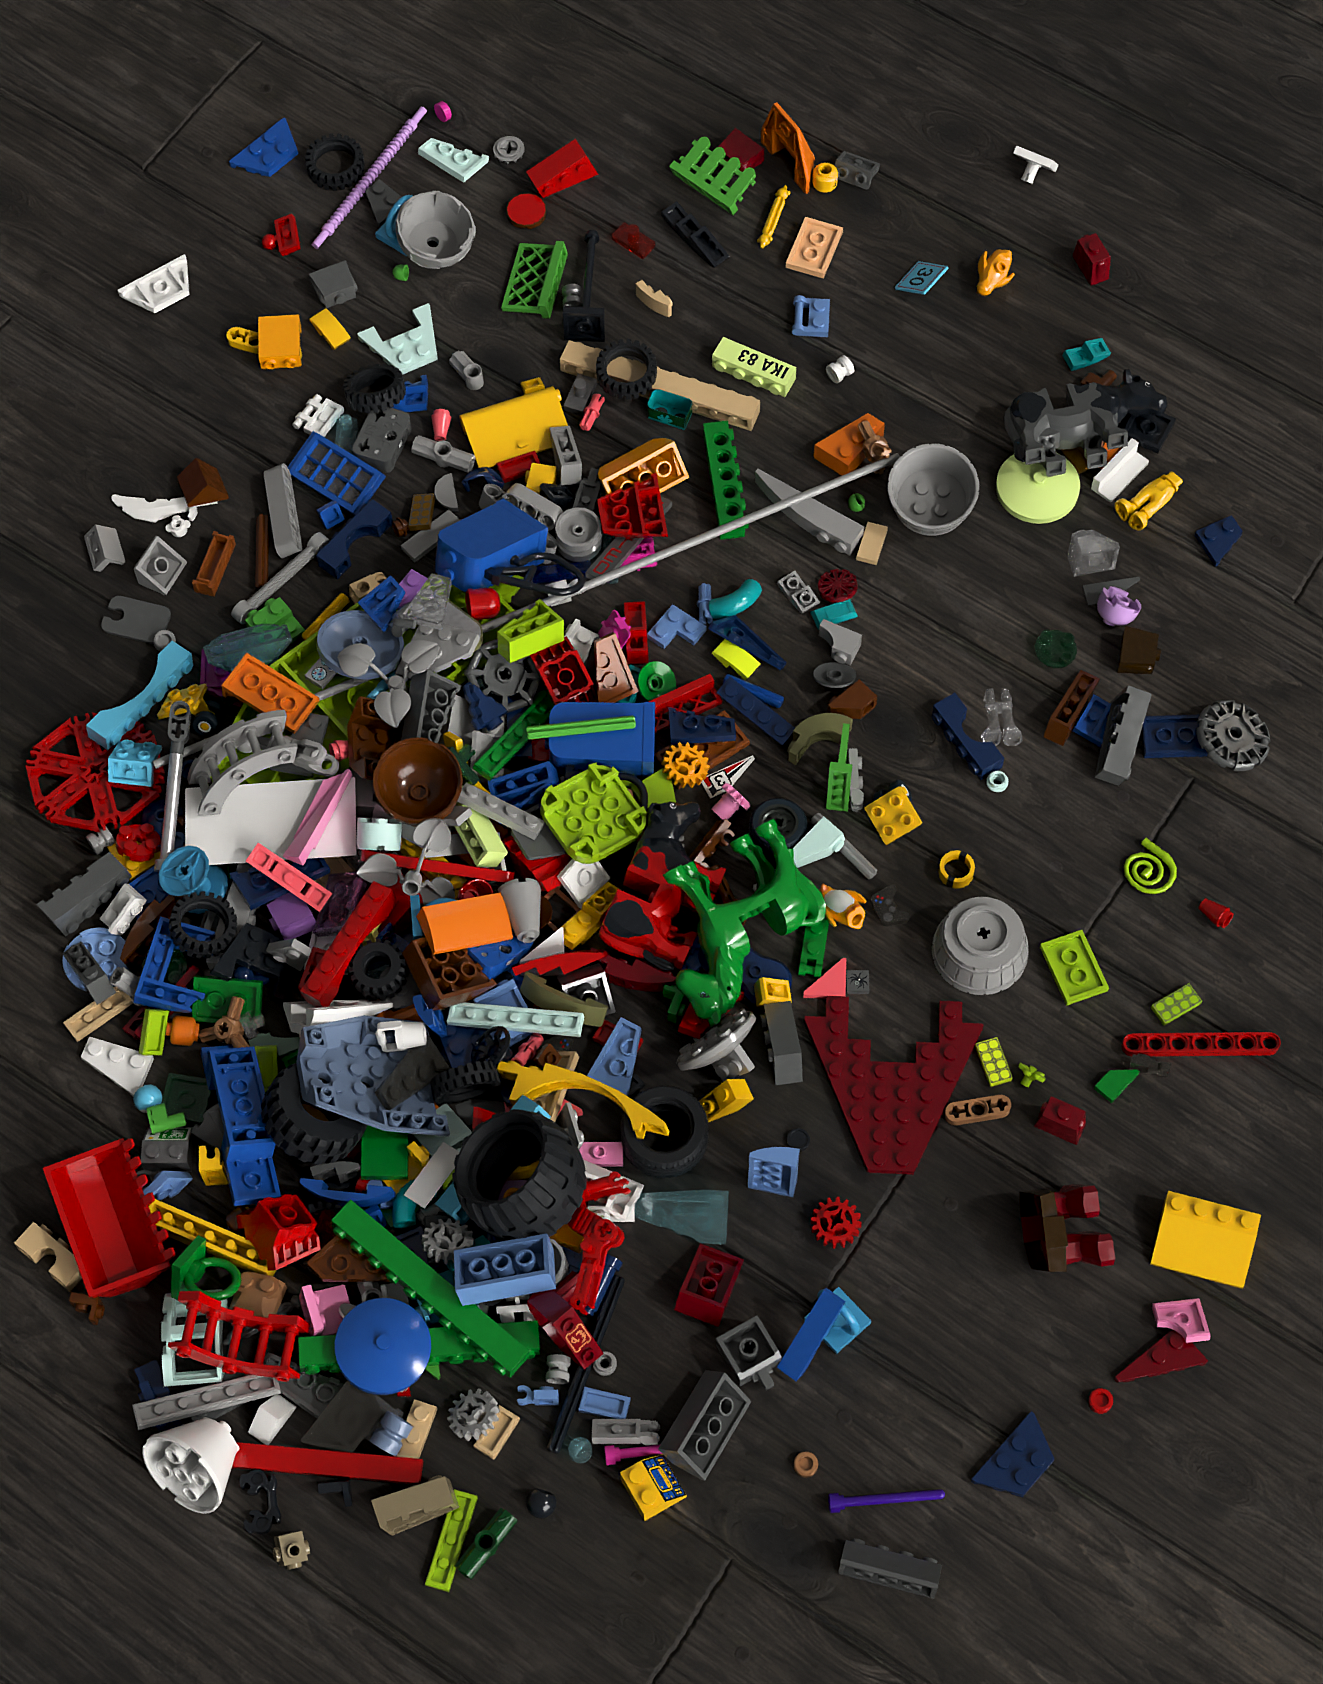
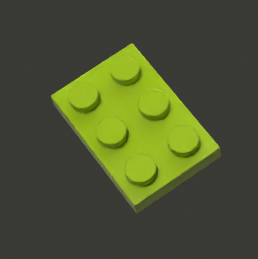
M1083 930L1040 944V949L1066 1006L1109 990V986Z

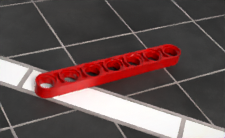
M361 850L360 861L365 862L372 855L383 853L395 859L396 867L416 869L419 861L418 857L371 850ZM424 859L420 869L504 883L513 880L515 872L431 859Z
M1272 1032L1132 1033L1123 1039L1122 1051L1132 1057L1274 1055L1278 1051L1281 1041L1278 1035ZM1199 1039L1204 1040L1207 1043V1048L1198 1049L1195 1046V1041ZM1225 1039L1230 1043V1047L1222 1049L1218 1046V1041ZM1248 1039L1252 1042L1253 1047L1245 1049L1241 1046L1240 1041ZM1265 1039H1272L1276 1047L1268 1049L1264 1046L1263 1041ZM1134 1040L1138 1043L1139 1048L1130 1050L1126 1042ZM1151 1040H1158L1162 1047L1154 1050L1149 1046V1042ZM1181 1040L1184 1043V1048L1180 1050L1175 1049L1172 1046V1041Z

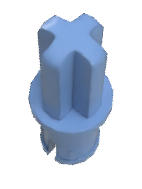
M702 583L699 586V600L697 601L699 622L702 624H706V618H708V624L712 622V616L709 611L711 586L706 583Z

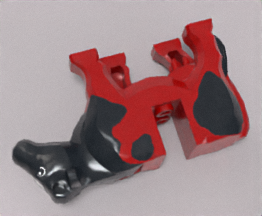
M675 802L652 803L646 810V829L634 850L632 861L627 868L623 882L624 886L649 896V899L646 902L617 889L599 930V935L610 947L622 953L642 958L659 970L673 971L675 967L681 970L698 933L691 931L685 934H678V928L672 925V920L679 913L681 906L689 908L692 912H698L688 895L678 886L668 884L662 875L680 865L683 866L693 861L687 856L679 838L684 834L688 826L697 822L701 810L696 802L684 804ZM694 861L698 872L708 876L710 890L716 893L726 868L720 867L716 870H708ZM710 893V894H711L712 901H713L715 895L712 894V893Z

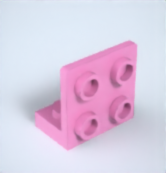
M307 1285L301 1288L299 1294L305 1321L310 1323V1337L336 1335L338 1327L343 1320L339 1313V1307L344 1303L350 1304L345 1285L314 1292L312 1286Z

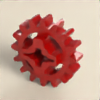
M829 1197L827 1198L826 1205L819 1202L820 1210H813L815 1217H811V1224H814L811 1231L812 1233L818 1232L816 1240L818 1241L823 1238L824 1246L830 1242L833 1249L836 1248L837 1243H840L842 1248H844L845 1241L852 1244L854 1241L853 1236H859L860 1231L858 1228H861L862 1222L857 1220L860 1219L861 1214L854 1213L856 1205L849 1207L848 1199L841 1203L840 1197H837L835 1202H832ZM846 1213L849 1215L852 1224L846 1219ZM840 1217V1223H837L836 1226L834 1225L832 1229V1222H835ZM820 1221L826 1226V1232L823 1230Z

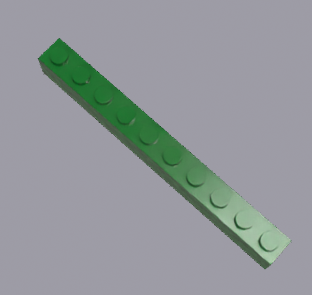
M351 1199L331 1220L332 1231L340 1239L345 1237L350 1241V1246L358 1254L364 1253L368 1257V1262L374 1268H381L386 1272L385 1276L393 1284L398 1282L404 1287L403 1292L409 1298L418 1299L422 1303L421 1307L428 1314L434 1313L440 1318L438 1321L447 1330L452 1328L458 1333L456 1335L457 1338L465 1345H472L476 1349L474 1352L482 1360L488 1359L494 1364L492 1366L493 1369L501 1376L506 1374L511 1378L529 1358V1350L475 1304L462 1306L454 1286Z
M538 1320L497 1323L529 1350L528 1359L534 1358L535 1355H540ZM445 1327L428 1328L431 1337V1353L427 1366L439 1365L440 1362L447 1361L450 1364H461L464 1360L485 1362L474 1352L476 1349L472 1345H465L457 1338L456 1335L458 1333L452 1328L449 1330ZM336 1335L298 1337L301 1372L309 1375L318 1374L322 1370H329L331 1373L341 1372L335 1358Z

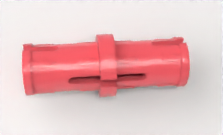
M539 1033L531 1034V1037L519 1046L517 1054L511 1061L525 1066L529 1060L534 1058L536 1051L544 1043L543 1036Z

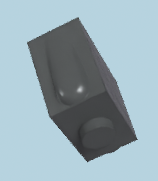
M346 260L309 273L311 286L316 292L319 301L326 308L343 304L348 300L356 298L355 292H357L358 287Z

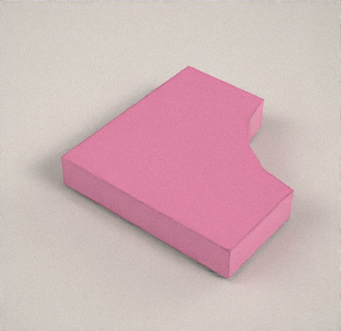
M1199 1298L1152 1303V1311L1157 1327H1167L1177 1331L1183 1336L1186 1343L1210 1340V1332Z

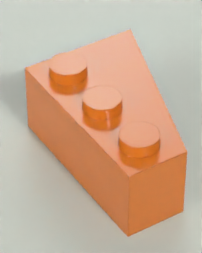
M869 413L863 415L816 443L814 446V459L840 475L856 470L866 458L862 448L865 440L858 429V424L868 420L874 433L881 437L884 436L885 423Z

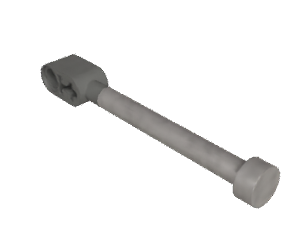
M184 701L174 702L170 707L168 736L171 741L161 851L160 859H155L154 871L158 873L162 863L174 851L183 752L184 745L189 740L191 711L189 705ZM179 708L187 711L183 717H177L174 714ZM177 724L181 725L182 735L179 738L175 737L178 731Z

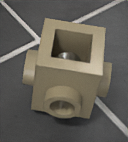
M302 1531L274 1537L273 1557L275 1562H279V1566L287 1565V1570L302 1567L301 1562L308 1560L307 1555L310 1554V1547L308 1541L304 1540Z

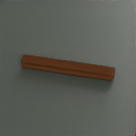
M259 514L256 520L255 586L258 589L268 582L269 517L264 514Z

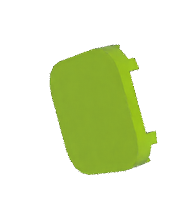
M597 763L590 764L587 770L555 787L550 785L545 790L541 799L540 813L543 820L567 854L577 862L583 864L598 862L635 842L644 832L647 812L644 806L640 807L618 777L619 771L614 767L609 768L604 765H597Z

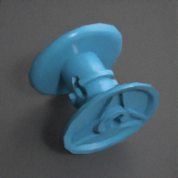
M185 846L173 851L164 860L159 871V883L162 889L172 896L181 897L188 895L190 897L193 892L199 895L200 891H205V896H209L211 892L214 893V898H217L218 895L224 898L228 888V877L224 870L217 865H209V859L205 852L195 846ZM194 909L188 912L201 914L209 910Z

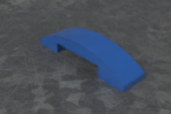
M300 1178V1184L312 1195L325 1202H331L340 1206H345L350 1199L359 1207L374 1206L390 1201L396 1196L395 1191L391 1187L368 1185L367 1194L328 1190V1186L323 1180Z

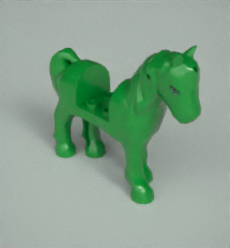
M774 819L763 823L755 828L760 837L768 841L774 853L776 870L763 855L762 848L753 843L749 833L729 843L733 852L741 854L751 864L755 872L757 886L753 895L723 904L713 903L710 894L709 878L698 872L694 861L683 866L680 865L662 875L668 884L678 886L688 895L699 915L697 933L700 947L708 963L709 974H702L692 969L680 970L677 973L675 984L677 989L690 1001L698 1018L709 1021L710 1028L714 1024L720 1023L721 1015L734 1007L741 993L744 957L750 952L749 938L742 925L744 920L762 913L772 930L778 935L784 936L795 931L800 926H817L825 917L826 904L821 892L797 869L794 862V850L787 847L785 837L779 832Z

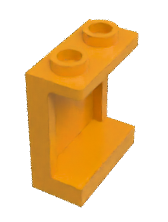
M299 314L258 317V348L262 369L302 366L300 357L301 322Z

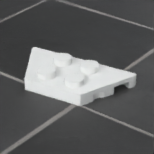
M185 254L118 289L119 296L156 313L190 295L188 266Z

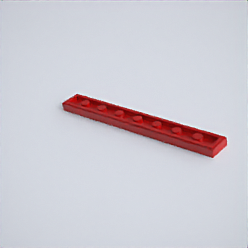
M236 1442L239 1450L235 1455L232 1468L260 1469L262 1471L419 1485L421 1484L424 1461L417 1458Z

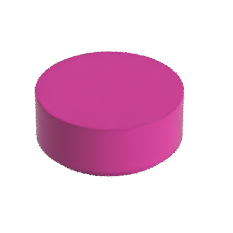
M440 101L434 105L435 113L442 122L451 119V110L445 102Z

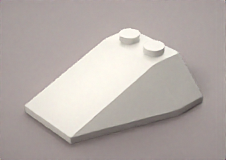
M371 999L333 1000L329 1007L318 1008L306 1001L283 1002V1008L291 1032L298 1033L299 1037L303 1027L364 1015L373 1016L393 1007V1003L379 999L376 1001Z

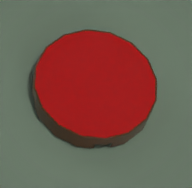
M530 193L517 195L508 203V220L517 228L533 229L545 220L546 205L537 195Z

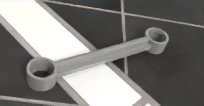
M321 532L314 534L308 541L307 547L247 601L242 600L238 602L233 608L231 616L240 624H246L245 619L248 613L262 605L317 555L319 549L326 546L330 540Z

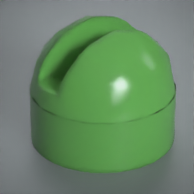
M400 264L394 267L393 275L397 280L407 281L409 276L408 265Z
M855 493L850 496L848 500L850 510L859 512L864 509L865 499L863 495Z

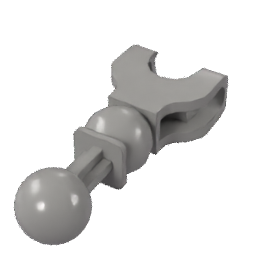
M273 733L270 738L257 737L261 750L277 746ZM284 736L286 744L297 743L298 746L293 765L326 777L334 776L339 770V761L334 756L327 754V750L320 743ZM249 741L236 748L243 753L252 752ZM323 761L332 762V766L325 770L322 768Z

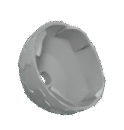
M431 191L412 196L403 203L396 219V236L402 251L414 263L429 269H440L458 263L471 249L476 233V226L470 211L461 201L452 195L440 191ZM435 241L438 246L430 247L427 242Z

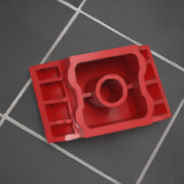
M567 636L564 637V641L530 655L532 663L554 706L562 702H597L593 681L578 651L574 649Z
M512 835L501 840L511 857L513 868L524 880L525 878L537 880L540 883L541 892H549L562 885L557 876L571 861L568 854L527 860Z
M285 1194L279 1198L266 1197L258 1201L255 1207L236 1215L238 1228H244L245 1240H249L259 1254L260 1260H267L268 1271H275L286 1267L299 1259L321 1250L319 1236L314 1230L317 1222L297 1195Z

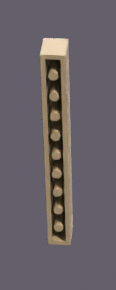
M569 340L560 358L561 371L575 376L579 373L597 379L596 361L602 349L592 348L581 342ZM617 357L607 366V374L610 378L625 383L634 382L642 378L647 370L646 364L624 357ZM657 367L656 382L652 385L651 390L648 391L646 389V394L643 396L639 393V396L650 399L652 392L660 389L688 398L692 401V413L717 421H728L730 425L752 431L760 413V400L752 396H745L733 390L717 387L714 384L700 382L695 378L681 376L676 372L665 371Z

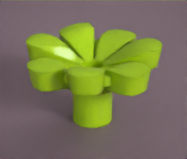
M1020 1062L1019 1068L1025 1075L1021 1081L1022 1085L1029 1087L1033 1080L1040 1082L1046 1080L1044 1073L1037 1071L1031 1065L1028 1067Z

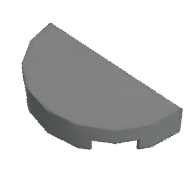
M452 473L437 481L434 495L438 505L450 511H458Z

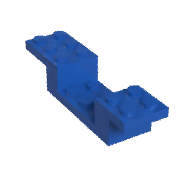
M232 1045L202 1047L200 1054L208 1090H216L225 1131L221 1151L233 1206L257 1204L258 1201L266 1197H281L272 1158L276 1144L273 1142L271 1135L267 1134L265 1123H263L261 1116V1103L265 1096V1090L255 1046L234 1048Z

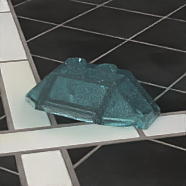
M259 624L222 634L212 640L209 645L203 646V650L209 664L231 673L246 653L266 665L274 663L292 642V637L287 625Z

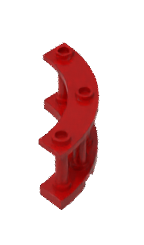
M201 1291L179 1292L178 1301L186 1305L188 1312L181 1342H168V1347L176 1351L177 1356L191 1358L214 1367L222 1368V1372L227 1374L239 1372L272 1377L282 1382L300 1378V1374L290 1367L295 1337L299 1333H308L310 1323L299 1315L269 1314L268 1318L254 1316V1311L236 1306L232 1307V1310L221 1307V1301ZM197 1312L205 1314L208 1319L202 1348L191 1343ZM220 1320L230 1322L233 1326L227 1357L211 1352L217 1321ZM246 1326L257 1328L260 1332L254 1363L236 1360L242 1329ZM272 1331L284 1332L286 1334L280 1366L264 1365L269 1334Z

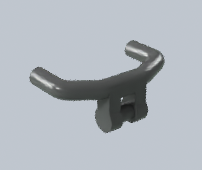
M415 599L403 605L392 615L393 628L391 632L393 636L401 637L409 628L415 629L416 620L409 619L410 611L415 608L436 609L437 602Z

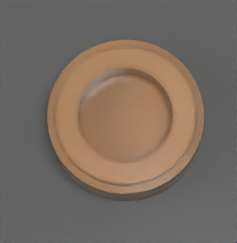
M810 1452L799 1453L794 1460L795 1472L804 1478L813 1476L818 1469L816 1456Z

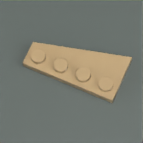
M558 1052L562 1058L556 1066L574 1071L579 1059L577 1052ZM567 1089L546 1093L532 1101L539 1104L551 1116L550 1119L555 1122Z

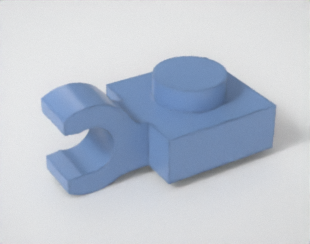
M518 1386V1392H525L527 1394L524 1399H517L518 1405H559V1393L553 1387L543 1386L533 1392L528 1386Z

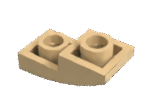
M643 280L636 283V296L646 306L663 316H672L673 304L668 295L665 296L661 290L654 293L650 285L647 286Z

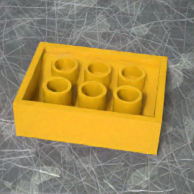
M1168 1191L1164 1199L1150 1265L1243 1289L1261 1215Z

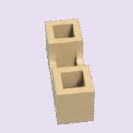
M33 1222L14 1244L19 1251L35 1264L45 1255H55L56 1262L48 1272L53 1279L70 1292L82 1279L74 1254L68 1250L70 1248L69 1245L59 1238L56 1241L51 1236L53 1233L45 1225L42 1224L39 1227Z

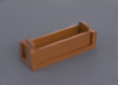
M213 531V539L197 578L193 580L192 585L195 592L215 597L236 543L234 536H225Z

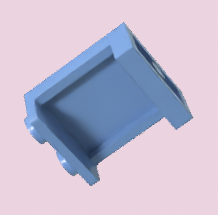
M514 979L510 981L504 980L498 983L496 988L490 991L487 990L473 999L474 1003L528 1008ZM508 1030L511 1037L510 1046L528 1038L533 1033ZM496 1031L490 1033V1035H491V1037H492L493 1040H494V1034L496 1033ZM503 1031L500 1039L505 1038V1034Z

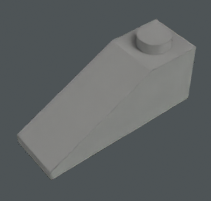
M570 426L550 427V437L560 484H579L582 476V462Z

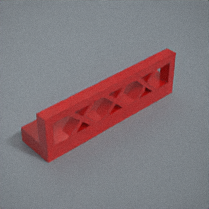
M711 674L649 701L655 702V721L657 722L655 734L670 728L669 720L663 719L664 713L668 712V707L676 708V711L686 713L687 711L682 710L683 704L689 702L696 704L692 711L695 712V715H699L722 704V700L714 688V679ZM710 692L715 699L709 703L701 701L702 696Z

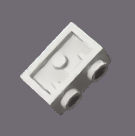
M575 619L573 624L567 626L564 636H567L574 649L578 651L583 663L589 655L594 638H599L598 634L582 627L578 619Z
M124 884L100 917V920L109 927L108 931L111 934L122 936L130 928V923L135 916L142 911L143 905L147 900L130 884Z

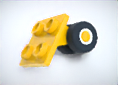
M194 684L186 689L170 691L157 716L159 719L169 717L171 705L176 701H184L189 705L191 714L195 715L192 723L195 732L201 736L210 737L217 732L220 725L219 721L223 719L225 711L218 702L212 700L205 701L203 699L208 688L206 684ZM179 708L175 711L174 715L183 714L187 711Z
M901 780L891 783L889 786L890 792L888 793L883 789L876 792L873 796L874 802L865 807V811L885 845L892 843L922 824L920 817L911 804L912 795L908 787Z

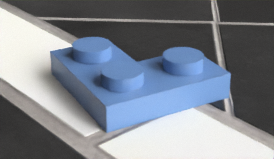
M672 604L647 633V638L663 649L666 648L676 635L695 645L707 631V626Z

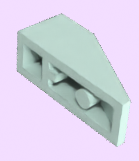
M823 816L793 848L796 867L799 868L828 857L834 851L838 852L844 845V834Z

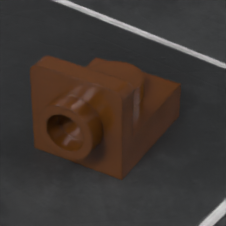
M546 1043L542 1049L536 1052V1055L527 1066H536L543 1071L545 1063L556 1066L562 1057L550 1043Z
M71 1292L69 1302L75 1310L82 1313H89L90 1310V1322L93 1325H98L99 1319L103 1318L105 1312V1305H103L99 1297L89 1298L88 1295Z

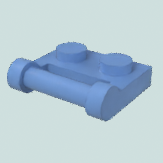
M801 295L795 296L793 301L795 319L792 326V334L795 336L828 337L830 299L805 298ZM803 308H809L808 327L802 325Z

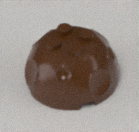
M409 738L393 744L381 755L373 773L374 793L380 806L396 821L416 827L426 819H444L453 811L462 791L463 778L458 760L446 746L432 742L428 738Z

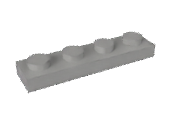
M467 782L462 787L457 801L533 840L536 839L545 821Z

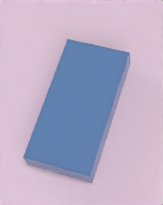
M584 1387L578 1411L608 1419H626L631 1397Z

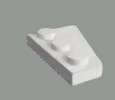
M89 1037L81 1055L84 1062L102 1075L107 1076L116 1085L128 1091L133 1097L135 1092L143 1087L154 1060L153 1055H141L139 1051L93 1037Z

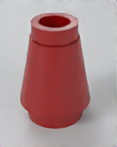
M1207 898L1199 905V910L1217 927L1225 928L1233 918L1234 914L1230 911V908Z

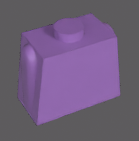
M291 892L278 897L266 905L272 916L269 919L274 931H280L284 940L293 939L319 929L307 903Z

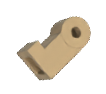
M377 572L349 584V597L356 604L387 578L382 572Z

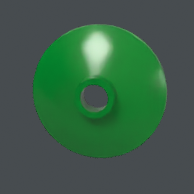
M653 661L645 664L639 671L637 686L642 697L649 702L675 690L676 679L669 666L659 661Z

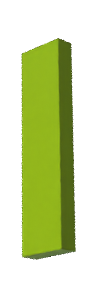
M455 1489L454 1493L460 1508L446 1514L425 1582L426 1586L446 1592L450 1591L456 1571L455 1565L459 1561L478 1499L476 1495Z

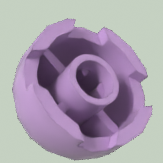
M1110 586L1107 590L1104 587L1098 598L1097 610L1107 625L1124 626L1137 617L1141 610L1140 602L1137 599L1134 602L1128 598L1129 593L1120 588Z

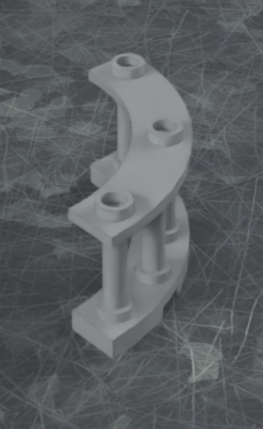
M285 710L260 713L256 715L257 718L244 722V719L219 732L202 748L203 752L198 758L195 757L187 776L188 783L199 784L203 798L198 808V816L220 814L229 794L241 782L253 774L276 765L294 763L298 747L297 743L286 744L282 734L287 718ZM273 733L277 746L261 750L257 737ZM249 741L253 754L239 761L235 748ZM228 755L231 766L220 774L218 765ZM212 776L213 783L209 786L208 783H211L210 777Z

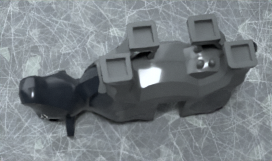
M1125 369L1122 382L1117 386H1105L1095 382L1082 386L1071 383L1066 384L1065 408L1053 409L1046 388L1038 392H1023L1013 399L1010 407L1004 413L1003 421L1005 429L1014 444L1015 458L1025 462L1026 465L1040 463L1046 469V476L1051 477L1066 473V458L1055 452L1056 449L1081 447L1084 450L1088 469L1106 466L1107 450L1103 447L1104 442L1107 443L1108 450L1128 446L1127 430L1118 428L1126 413L1132 416L1145 414L1161 415L1166 411L1167 399L1165 395L1158 393L1149 381L1143 380L1139 375H1131L1130 369Z

